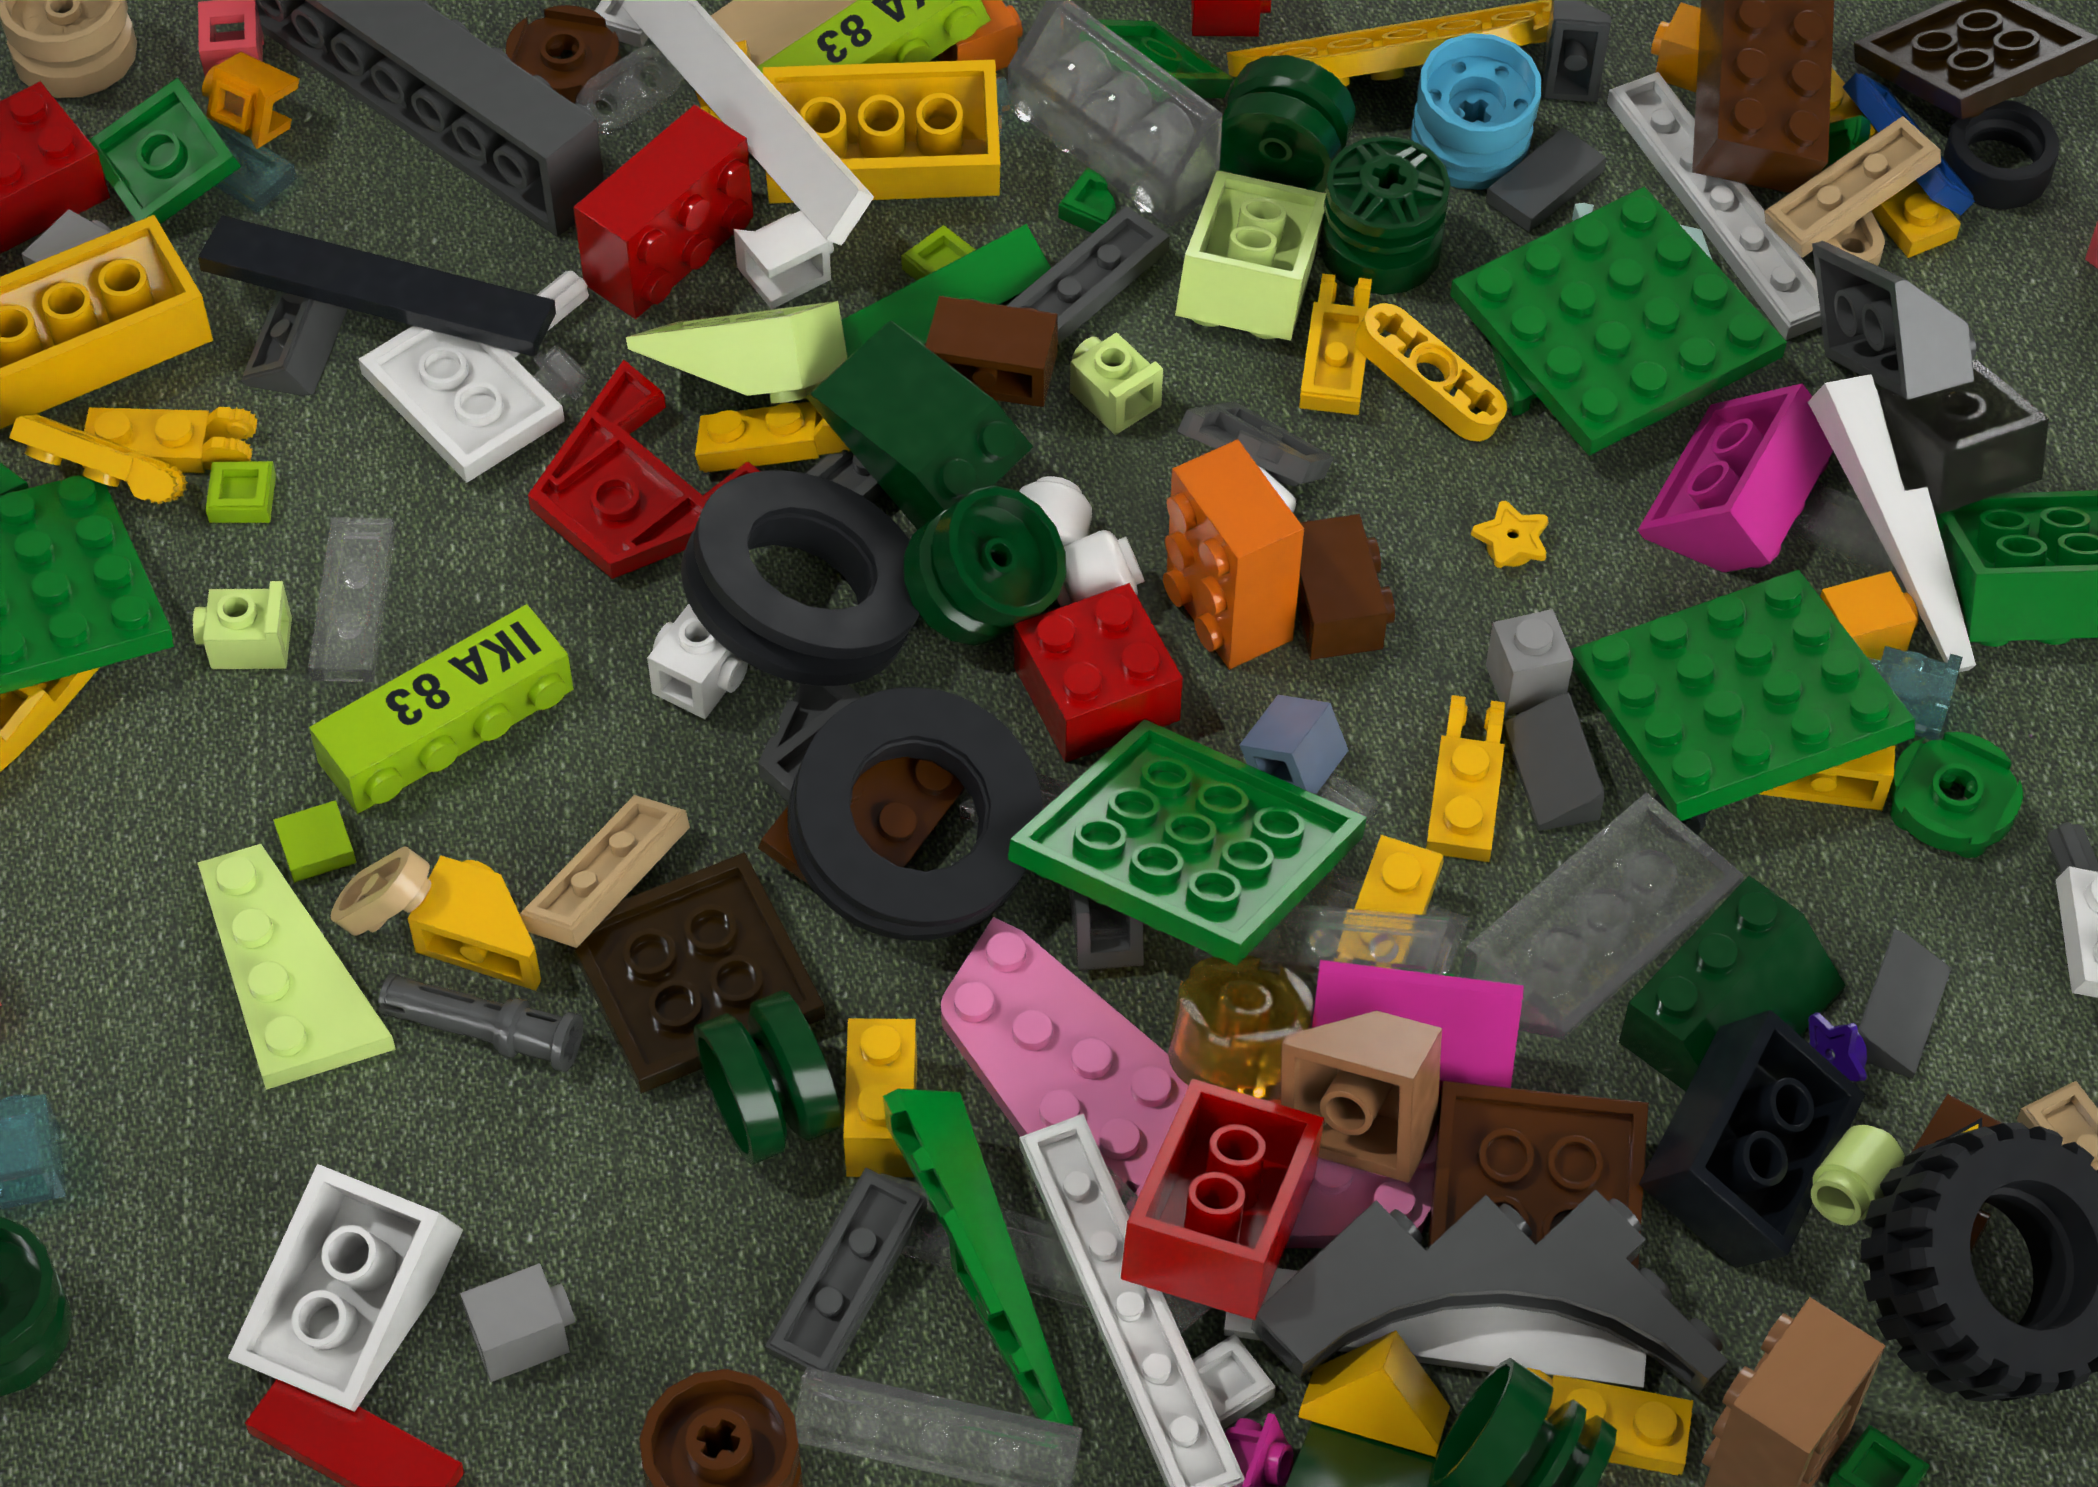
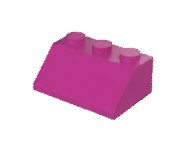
M1803 383L1711 404L1637 531L1645 540L1723 573L1751 567L1761 568L1771 564L1779 555L1782 548L1781 544L1793 522L1804 510L1805 501L1818 477L1826 470L1829 464V457L1833 452L1808 404L1812 395Z
M1320 960L1312 1028L1373 1011H1380L1442 1028L1439 1114L1440 1091L1443 1081L1511 1088L1524 985Z

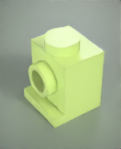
M1117 332L1104 341H1101L1098 337H1090L1076 348L1072 361H1070V392L1114 435L1119 434L1162 405L1163 368L1156 361L1150 364Z
M270 581L269 589H209L207 607H195L193 636L196 645L205 646L211 669L287 668L292 616L283 581Z

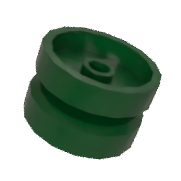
M1289 55L1264 56L1246 64L1236 77L1228 96L1227 107L1222 112L1213 132L1211 152L1220 171L1323 193L1326 189L1330 163L1346 146L1353 129L1356 107L1349 90L1333 73L1314 62Z
M996 485L973 490L949 509L942 511L912 534L904 554V582L913 606L931 628L951 641L973 646L996 641L1012 631L1014 624L1033 618L1044 611L1058 598L1066 578V552L1057 527L1040 505L1021 492Z
M783 990L751 1003L747 1021L749 1032L742 1022L727 1013L694 1027L693 1034L696 1050L714 1102L734 1144L745 1161L751 1165L784 1152L787 1139L786 1123L794 1133L807 1141H811L839 1129L842 1122L834 1084L820 1047L798 1004L788 992Z
M0 1216V1397L28 1388L54 1367L69 1341L72 1312L65 1289L58 1274L55 1272L46 1246L28 1227Z

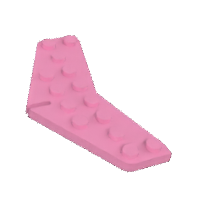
M995 917L992 918L946 989L941 1000V1022L944 1031L1020 1137L1084 1114L1121 1200H1123L1126 1193L1133 1195L1126 1208L1129 1217L1192 1079L1281 1105V1094L1196 1078L1025 932ZM1437 1132L1409 1183L1318 1158L1315 1177L1285 1248H1325L1376 1200L1389 1214L1394 1209L1401 1211L1414 1223L1422 1234L1431 1217Z

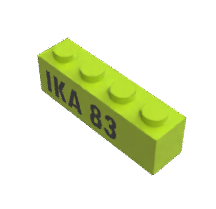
M857 0L757 66V68L763 73V67L929 62L957 42L972 36L977 29L991 21L981 0Z
M528 604L310 726L309 730L317 761L357 814L375 804L388 802L398 795L402 788L430 772H438L447 768L458 756L484 741H491L501 737L515 723L538 710L553 707L564 695L573 691L568 653Z

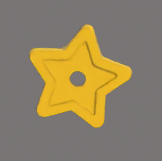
M1501 501L1499 502L1495 519L1475 525L1471 531V536L1486 543L1487 552L1497 568L1521 566L1531 559L1544 561L1547 558L1546 550L1539 536L1548 526V517L1544 514L1522 515L1509 502ZM1513 532L1518 534V537L1510 538L1507 534Z

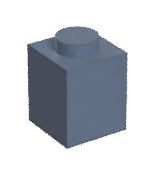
M1284 695L1276 696L1239 745L1248 765L1313 794L1318 793L1349 751L1331 703Z

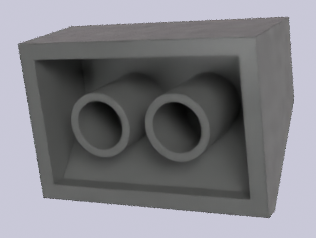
M1825 241L1812 243L1825 357L1861 376L1872 374L1875 383L1907 400L1974 381L1972 360L1976 356V341L1966 321L1906 279Z

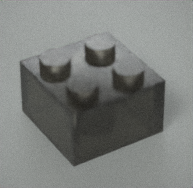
M1978 359L1972 361L1973 382L1908 400L1888 389L1878 391L1902 482L1911 490L1927 487L1933 509L1938 514L1956 510L1964 505L2042 480L2049 418Z

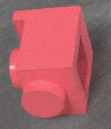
M212 0L198 2L199 55L204 76L213 66L224 62L239 52H243L263 62L264 35L256 0ZM244 22V30L217 33L215 25Z

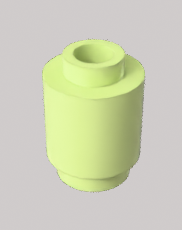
M1856 1125L1847 1130L1813 1175L1811 1199L1816 1209L1825 1218L1840 1225L1855 1224L1858 1220L1866 1218L1872 1200L1885 1197L1880 1188V1183L1891 1169L1903 1165L1905 1157L1895 1138L1888 1132L1869 1125Z

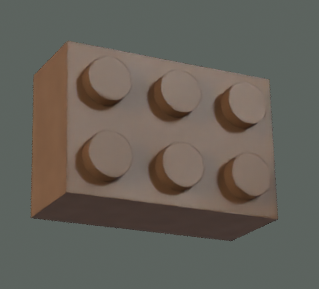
M1809 1297L1794 1319L1783 1313L1766 1336L1761 1346V1350L1765 1353L1754 1371L1747 1366L1743 1367L1722 1400L1726 1408L1712 1430V1434L1716 1437L1702 1459V1463L1710 1468L1704 1487H1813L1848 1438L1886 1345Z

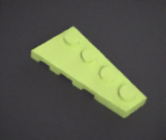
M262 844L198 862L266 1090L396 1050L392 1035Z

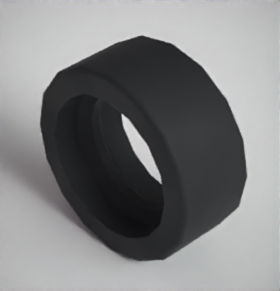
M2005 100L1985 109L1979 116L1963 120L1957 117L1951 125L1943 158L1974 195V203L1988 208L2012 209L2026 206L2040 198L2050 184L2059 156V137L2052 123L2036 109L2016 101ZM1986 140L2007 142L2024 151L2033 163L2026 167L2015 169L1995 167L1981 161L1971 152L1969 146L1975 142Z

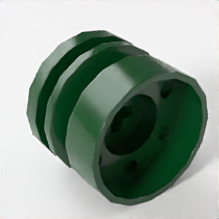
M1392 136L1365 138L1342 149L1330 163L1324 200L1325 213L1320 241V249L1325 266L1340 282L1355 288L1359 278L1372 279L1371 293L1388 295L1407 292L1429 279L1439 265L1451 184L1443 162L1430 149L1410 139Z
M1508 1358L1501 1362L1484 1379L1454 1421L1432 1465L1429 1483L1432 1487H1597L1615 1446L1617 1429L1598 1415L1585 1421L1587 1409L1574 1399L1561 1405L1546 1420L1545 1418L1552 1401L1553 1387L1512 1358Z

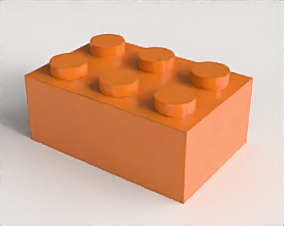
M1238 439L1172 468L1171 497L1167 498L1166 502L1170 515L1169 535L1165 537V547L1168 553L1167 572L1163 574L1164 587L1170 600L1177 607H1185L1194 620L1195 630L1202 645L1210 652L1215 650L1229 670L1292 641L1294 638L1304 527Z

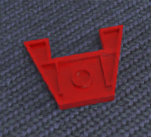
M624 359L528 494L530 510L611 579L684 551L710 496L728 481L749 473L760 472L750 462H746L702 495L653 455L630 434L666 408L665 396L661 389Z

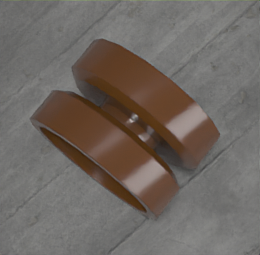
M729 1369L694 1373L668 1387L647 1413L639 1438L642 1467L647 1487H803L795 1416L780 1392L755 1375Z

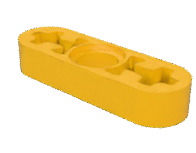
M1381 303L1372 306L1367 311L1355 334L1356 345L1360 352L1460 437L1470 441H1484L1490 438L1507 411V403L1503 394L1402 308L1393 304ZM1385 330L1391 333L1386 338L1380 335ZM1409 348L1412 350V352L1410 353L1409 357L1406 358L1404 354ZM1429 363L1436 366L1442 372L1444 381L1434 382L1428 380L1419 372L1417 364ZM1455 386L1458 390L1453 397L1449 393ZM1478 407L1482 411L1476 415L1470 410Z

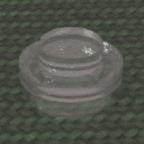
M554 345L547 354L540 351L534 357L535 363L540 368L534 375L535 378L555 398L561 400L567 394L571 398L578 400L584 394L581 387L590 377L562 348Z

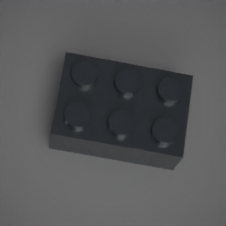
M1772 1010L1722 1025L1714 1036L1639 1185L1734 1268L1788 1256L1813 1204L1811 1199L1813 1175L1850 1128L1866 1094Z

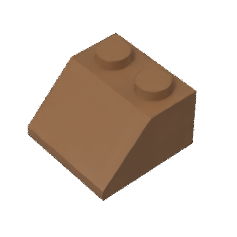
M1373 1011L1291 1033L1285 1037L1282 1042L1281 1105L1324 1117L1318 1158L1403 1182H1410L1437 1132L1442 1028L1380 1011Z

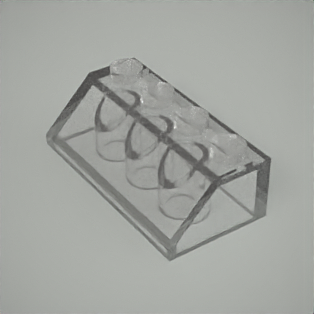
M1071 0L1046 1L1008 65V106L1011 107L1018 118L1025 122H1031L1048 135L1060 150L1070 152L1089 168L1100 174L1107 183L1112 184L1129 197L1141 212L1152 215L1170 229L1202 205L1207 198L1216 171L1219 170L1223 113Z
M1646 792L1466 946L1459 977L1524 985L1518 1031L1564 1040L1740 885L1745 875Z

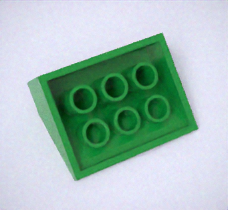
M2098 490L1930 495L1970 642L1998 647L2006 645L2009 641L2037 640L2045 644L2059 645L2069 642L2070 639L2098 638Z

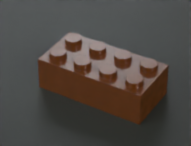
M1701 0L1692 173L1791 193L1819 174L1826 166L1829 150L1834 0Z

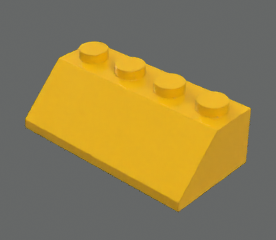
M995 60L763 67L764 76L874 196L873 200L1000 196L1001 164ZM766 172L769 204L794 203Z
M155 215L0 277V429L14 424L15 419L20 416L41 413L213 341L202 294Z

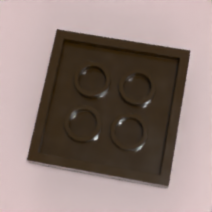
M1948 0L1855 41L1854 56L1855 62L1963 120L1979 116L1985 109L2007 99L2023 96L2032 88L2056 77L2070 75L2076 68L2098 59V36L2025 0Z
M745 852L621 901L577 948L570 946L641 1094L702 1069L693 1034L696 1025L727 1013L742 1022L749 1032L747 1021L751 1003L781 990L788 992L798 1004L809 1025L825 1019L824 1003Z

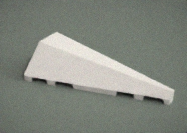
M1872 374L1824 383L1808 401L1809 406L1907 592L1912 596L1917 611L1949 672L1958 673L1972 669L1976 666L1928 488L1904 490Z

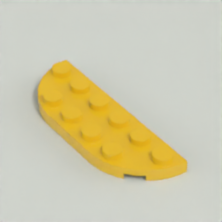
M1538 0L1227 52L1229 75L1237 77L1246 64L1261 57L1289 55L1314 62L1333 73L1345 87L1350 84L1349 77L1370 74L1372 80L1396 79L1405 75L1404 68L1424 65L1430 52L1447 39L1468 33L1496 35L1516 43L1519 47L1526 44L1546 42L1552 0Z

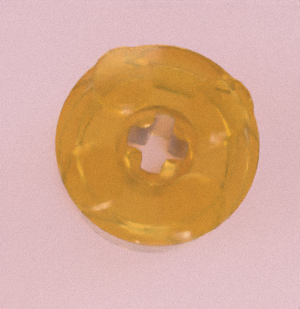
M1249 955L1237 966L1216 957L1199 961L1190 969L1189 978L1184 983L1181 981L1178 990L1168 1048V1058L1172 1069L1188 1086L1192 1079H1196L1267 1101L1273 1099L1281 1100L1282 1042L1288 1034L1310 1028L1313 998L1305 983L1296 974L1282 966L1280 975L1260 969L1261 958Z

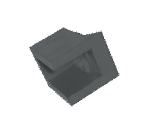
M1069 889L1078 971L1143 966V922L1106 905L1098 904L1091 898Z

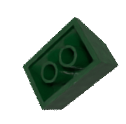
M1749 875L1629 1001L1619 1043L1686 1092L1720 1026L1772 1010L1802 1037L1809 1030V1016L1815 1012L1823 1015L1843 993L1845 983L1804 914Z

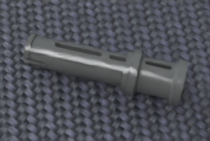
M390 973L385 979L378 999V1003L381 1004L378 1008L381 1015L406 1019L447 1032L477 1038L492 1043L494 1049L501 1056L514 1058L520 1053L549 1061L554 1070L567 1072L571 1068L578 1054L583 1036V1018L581 1014L567 1012L564 1016L533 1009L528 1000L521 998L510 999L505 1003L490 1001L471 994L415 981L395 973Z

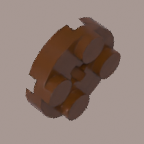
M561 5L543 9L544 18L537 19L529 25L527 17L517 23L510 32L506 42V54L514 64L532 76L538 75L544 78L554 91L573 104L579 103L589 107L600 101L602 91L615 80L621 66L619 39L615 31L613 33L606 27L605 18L597 12L584 7ZM563 50H570L573 54L572 57L567 59L553 58V56H560Z

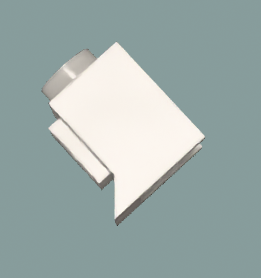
M801 210L792 215L790 213L756 230V232L734 229L737 268L771 310L831 280L830 254L834 251L833 242L826 240Z

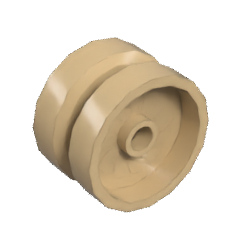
M0 0V22L7 37V45L19 79L29 87L41 81L53 97L75 98L106 90L123 78L135 61L137 48L133 24L127 13V1Z

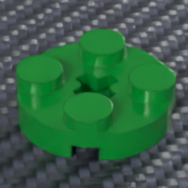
M1945 732L1943 739L1931 740L1924 744L1925 737L1914 741L1902 752L1894 769V777L1889 789L1892 802L1890 810L1892 821L1900 829L1908 831L1921 842L1934 848L1955 852L1965 858H1976L1982 855L1988 846L1999 842L2008 834L2014 825L2022 804V784L2020 780L2017 785L2016 778L2010 771L2011 760L2004 751L1990 741L1964 732ZM1954 783L1961 784L1966 788L1964 796L1968 800L1959 801L1951 799L1945 795L1940 787L1950 789Z

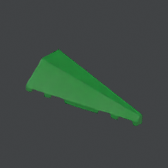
M897 1089L884 1095L886 1127L949 1237L951 1267L1047 1438H1050L1072 1427L1073 1420L961 1093L954 1091Z

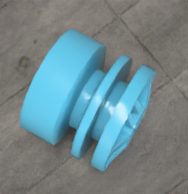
M1475 33L1447 39L1430 52L1421 69L1417 103L1411 126V140L1430 149L1443 162L1450 179V186L1457 189L1474 190L1489 188L1528 156L1530 140L1533 135V123L1537 117L1541 98V75L1532 57L1516 43L1492 34Z

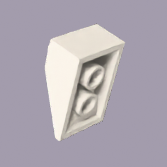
M317 1164L228 1359L355 1412L435 1294L463 1229L436 1211Z

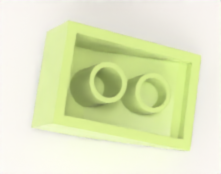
M1217 170L1185 253L1175 316L1192 319L1195 323L1202 326L1215 327L1220 325L1248 331L1262 339L1280 338L1291 341L1301 311L1322 230L1326 193Z
M838 301L679 321L626 337L627 347L631 351L746 396L769 393L771 403H784L806 398L807 394L847 359Z

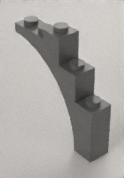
M1596 1189L1536 1245L1529 1239L1532 1235V1230L1523 1217L1507 1204H1502L1498 1207L1487 1195L1479 1200L1427 1250L1420 1245L1423 1241L1420 1231L1406 1215L1397 1209H1394L1389 1214L1376 1200L1261 1306L1256 1320L1252 1322L1251 1328L1299 1380L1344 1346L1392 1323L1442 1310L1505 1307L1555 1314L1606 1331L1656 1359L1697 1395H1700L1720 1375L1728 1362L1720 1353L1723 1345L1717 1335L1697 1318H1692L1688 1321L1669 1302L1672 1299L1669 1288L1653 1271L1646 1267H1642L1638 1271L1631 1264L1637 1258L1646 1240L1639 1233L1641 1224L1632 1211L1622 1202L1615 1198L1607 1201Z

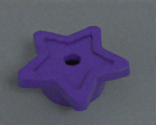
M1819 1012L1810 1015L1808 1019L1809 1044L1850 1081H1865L1867 1078L1866 1071L1864 1070L1867 1062V1049L1862 1036L1858 1032L1857 1025L1849 1023L1833 1026Z

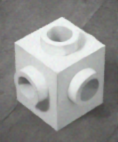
M690 604L686 606L674 623L668 622L661 628L655 639L653 651L647 657L652 694L703 719L708 717L726 691L732 693L739 687L748 667V663L732 654L706 630L693 612Z

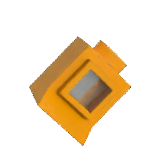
M239 52L224 62L213 66L206 74L202 84V95L209 99L206 116L217 123L250 137L255 148L258 149L290 129L292 119L274 111L273 105L278 100L297 90L300 79L243 52Z

